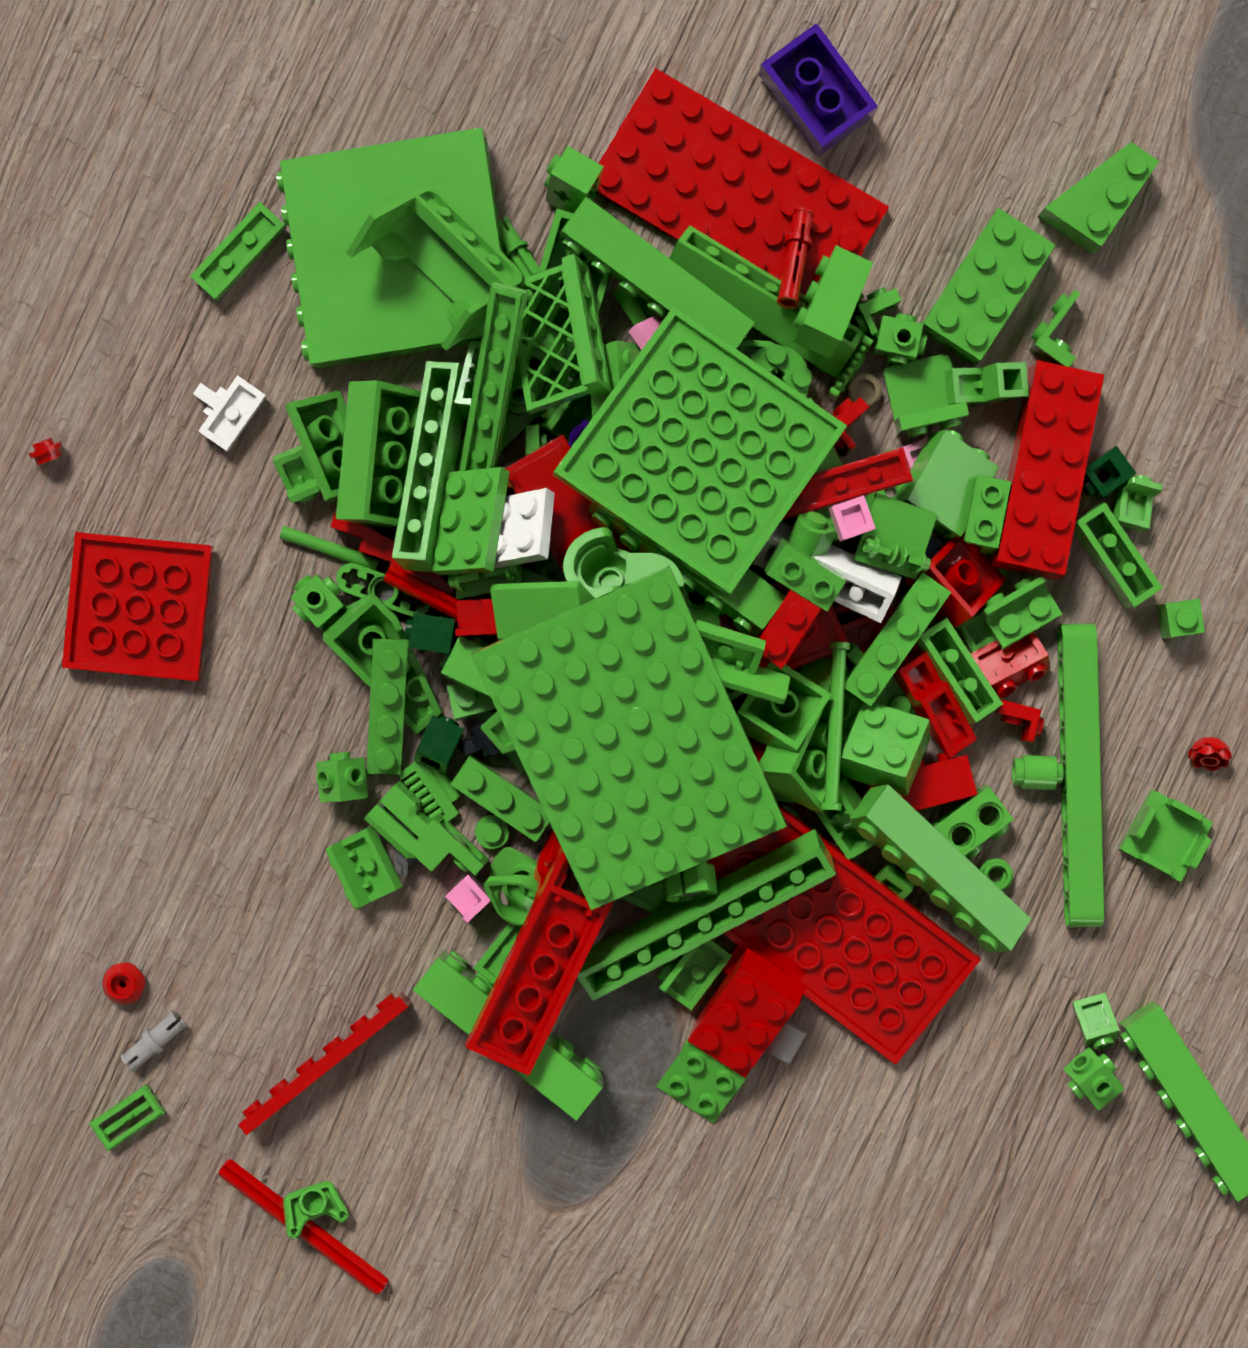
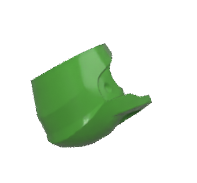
M505 847L495 856L489 870L491 876L484 883V889L495 910L504 920L514 925L522 926L537 892L538 883L534 878L537 862L511 847ZM501 889L508 900V905H504L500 899Z

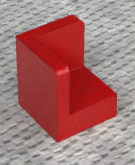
M492 599L457 601L458 628L455 629V636L497 634Z

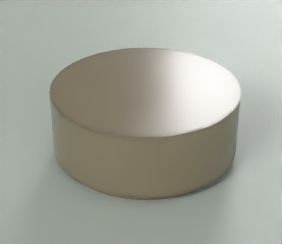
M868 373L856 375L851 379L847 387V397L852 402L861 396L869 407L877 403L882 393L879 380Z

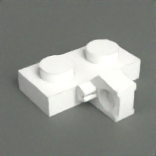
M238 375L227 390L220 387L216 393L200 383L193 394L208 404L203 412L209 416L199 429V432L228 452L267 396Z

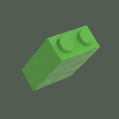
M950 429L930 433L928 441L910 470L913 481L902 484L895 497L896 500L938 513L933 531L945 539L962 537L967 526L977 476L982 475L994 478L999 469V466L990 461V456L986 452L970 447L963 442L964 438L962 435Z

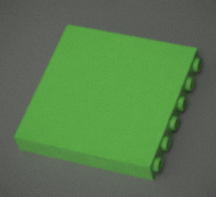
M483 128L281 160V172H277V183L280 192L285 194L286 205L282 206L281 210L284 224L289 226L291 239H287L286 244L289 258L294 260L296 273H292L291 278L294 292L296 294L299 293L301 306L296 308L299 326L304 327L306 340L301 342L304 360L309 361L311 366L318 369L444 349L441 345L453 329L447 318V311L454 302L408 257L399 261L386 260L372 246L353 257H350L346 252L371 213L419 187L429 186L440 191L504 254L487 135ZM484 323L474 333L452 347L469 345L470 340L481 342Z

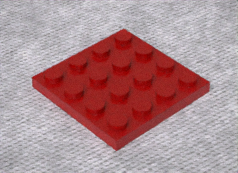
M75 532L62 668L200 681L214 546Z

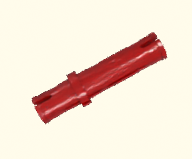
M797 207L792 212L790 233L786 235L784 242L787 250L777 304L787 309H793L799 305L806 255L812 246L810 232L814 212L806 207Z

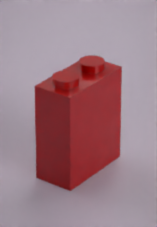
M790 589L759 638L766 640L762 656L782 669L790 662L823 609Z

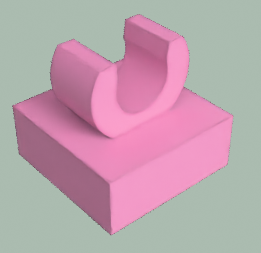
M864 495L828 508L840 541L876 529Z

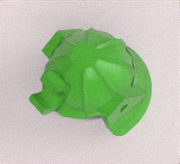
M600 527L592 529L580 535L569 546L563 561L565 578L567 581H580L591 595L597 598L626 585V553L630 552L618 549L613 533L609 528Z

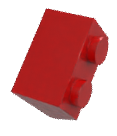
M965 531L962 537L950 538L928 557L931 560L929 569L926 572L921 571L951 592L934 617L938 621L947 617L953 628L972 618L1007 580L996 567L990 566L991 561L985 554L979 553L977 545L964 542ZM907 577L904 582L911 588L916 580Z

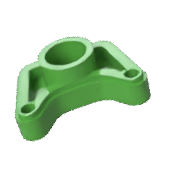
M323 1181L287 1194L283 1199L286 1235L291 1240L297 1239L300 1236L304 1224L310 1220L321 1216H328L338 1223H343L349 1217V1213L337 1190L329 1181Z

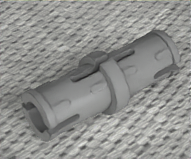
M172 1010L152 1030L147 1029L142 1033L143 1038L121 1055L123 1063L126 1065L132 1058L137 1056L128 1066L131 1071L136 1072L155 1053L160 1054L165 1049V1044L187 1027L183 1018L171 1027L170 1025L179 1017V1014Z

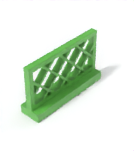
M575 254L561 258L562 265L522 279L517 287L523 290L531 288L536 291L525 308L517 352L526 410L530 414L591 393L602 396L612 392L590 269ZM563 276L564 285L557 297L546 292L554 279ZM543 296H546L554 302L545 317L542 318L535 314L534 311ZM561 306L566 307L570 315L563 328L552 323ZM533 317L540 321L541 324L530 340L525 337L524 328L530 318ZM551 327L560 333L548 350L539 345L548 328ZM567 337L574 340L575 349L568 360L557 355ZM536 348L546 353L537 371L531 369L529 360ZM554 358L565 364L555 382L544 376ZM572 369L580 372L582 385L568 390L563 387V384ZM541 380L551 384L552 387L546 397L536 401L534 392Z

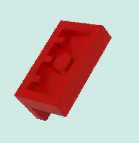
M1034 632L1004 650H1001L995 640L971 653L975 662L1000 698L1012 694L1017 686L1027 681L1033 682L1042 678L1047 673V670L1050 669L1049 654Z

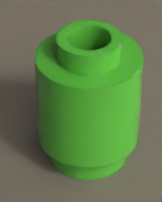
M1022 755L1021 758H1013L1012 784L1019 785L1021 789L1055 790L1057 783L1061 784L1063 781V764L1057 763L1056 756Z

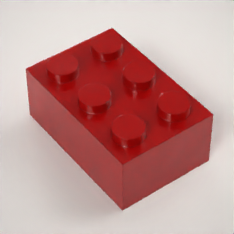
M747 948L696 1019L687 1041L746 1078L799 1006L806 985Z

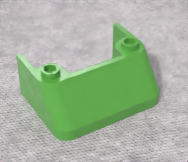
M429 186L419 187L371 213L346 252L350 257H353L372 246L386 260L399 261L408 257L454 302L447 311V318L453 329L441 345L445 350L474 333L485 322L492 283L498 282L517 288L522 281V274L518 267L440 191Z

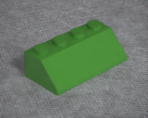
M818 659L803 665L799 674L830 693L832 659ZM847 667L845 668V680L851 673ZM845 688L841 753L863 704L861 699ZM830 699L796 752L767 745L759 762L772 791L819 813L823 812L821 802H825Z

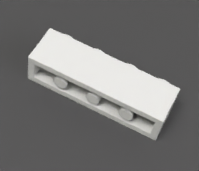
M780 522L759 552L754 564L764 569L782 538L788 540L793 527ZM833 545L830 546L827 554L813 556L842 574L846 580L834 602L875 621L882 622L902 577L890 571L854 560L855 555Z

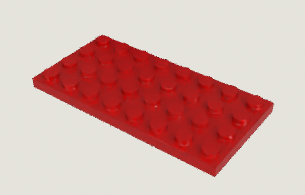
M657 68L654 69L598 163L604 166L597 194L675 241H678L686 229L692 226L780 281L787 250L784 242L786 235L790 233L792 212L797 207L811 209L814 212L810 232L812 246L806 255L800 293L806 295L812 281L818 283L820 276L816 275L815 271L823 255L830 257L837 245L861 256L889 209L888 205Z
M778 804L787 827L712 858L708 862L714 865L716 880L812 831V829ZM820 836L832 856L836 875L723 934L745 951L747 948L806 985L803 992L804 996L896 1065L981 959L980 956L852 859L849 860L843 852Z

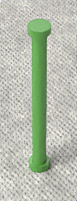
M829 642V649L832 650L830 687L832 695L829 706L825 802H821V809L842 811V803L838 802L846 651L850 650V643Z

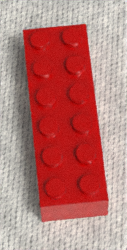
M1039 360L1030 367L1027 377L1029 396L1024 397L1007 477V481H1011L999 548L991 557V567L1038 577L1044 576V578L1058 580L1065 576L1105 374Z

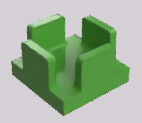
M1150 789L1118 849L1172 879L1181 882L1189 868L1196 869L1210 845L1212 839L1208 838L1207 834L1213 822L1204 818L1205 815L1187 805Z

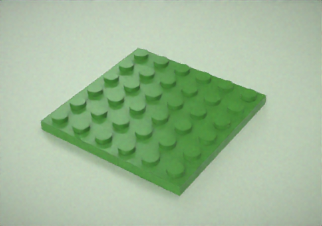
M673 306L557 466L553 476L729 597L847 425Z

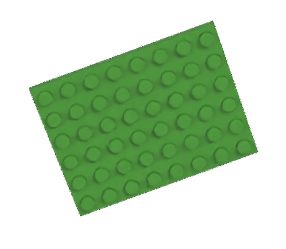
M670 565L471 654L591 910L787 827L782 812Z

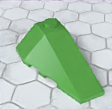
M375 593L346 606L322 628L323 641L369 687L373 639L405 640V632L398 617ZM408 647L404 722L418 734L429 724L432 715L437 717L442 711L413 649Z

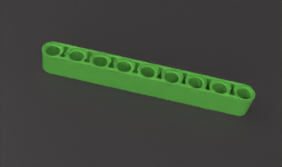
M1094 623L1059 624L1057 630L1060 763L1063 764L1061 815L1064 918L1067 928L1102 927L1104 924L1097 630Z

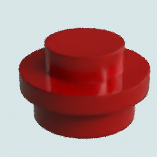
M52 437L32 444L34 451L28 453L29 457L34 458L36 464L40 465L61 457L60 447H62L61 441L54 443Z

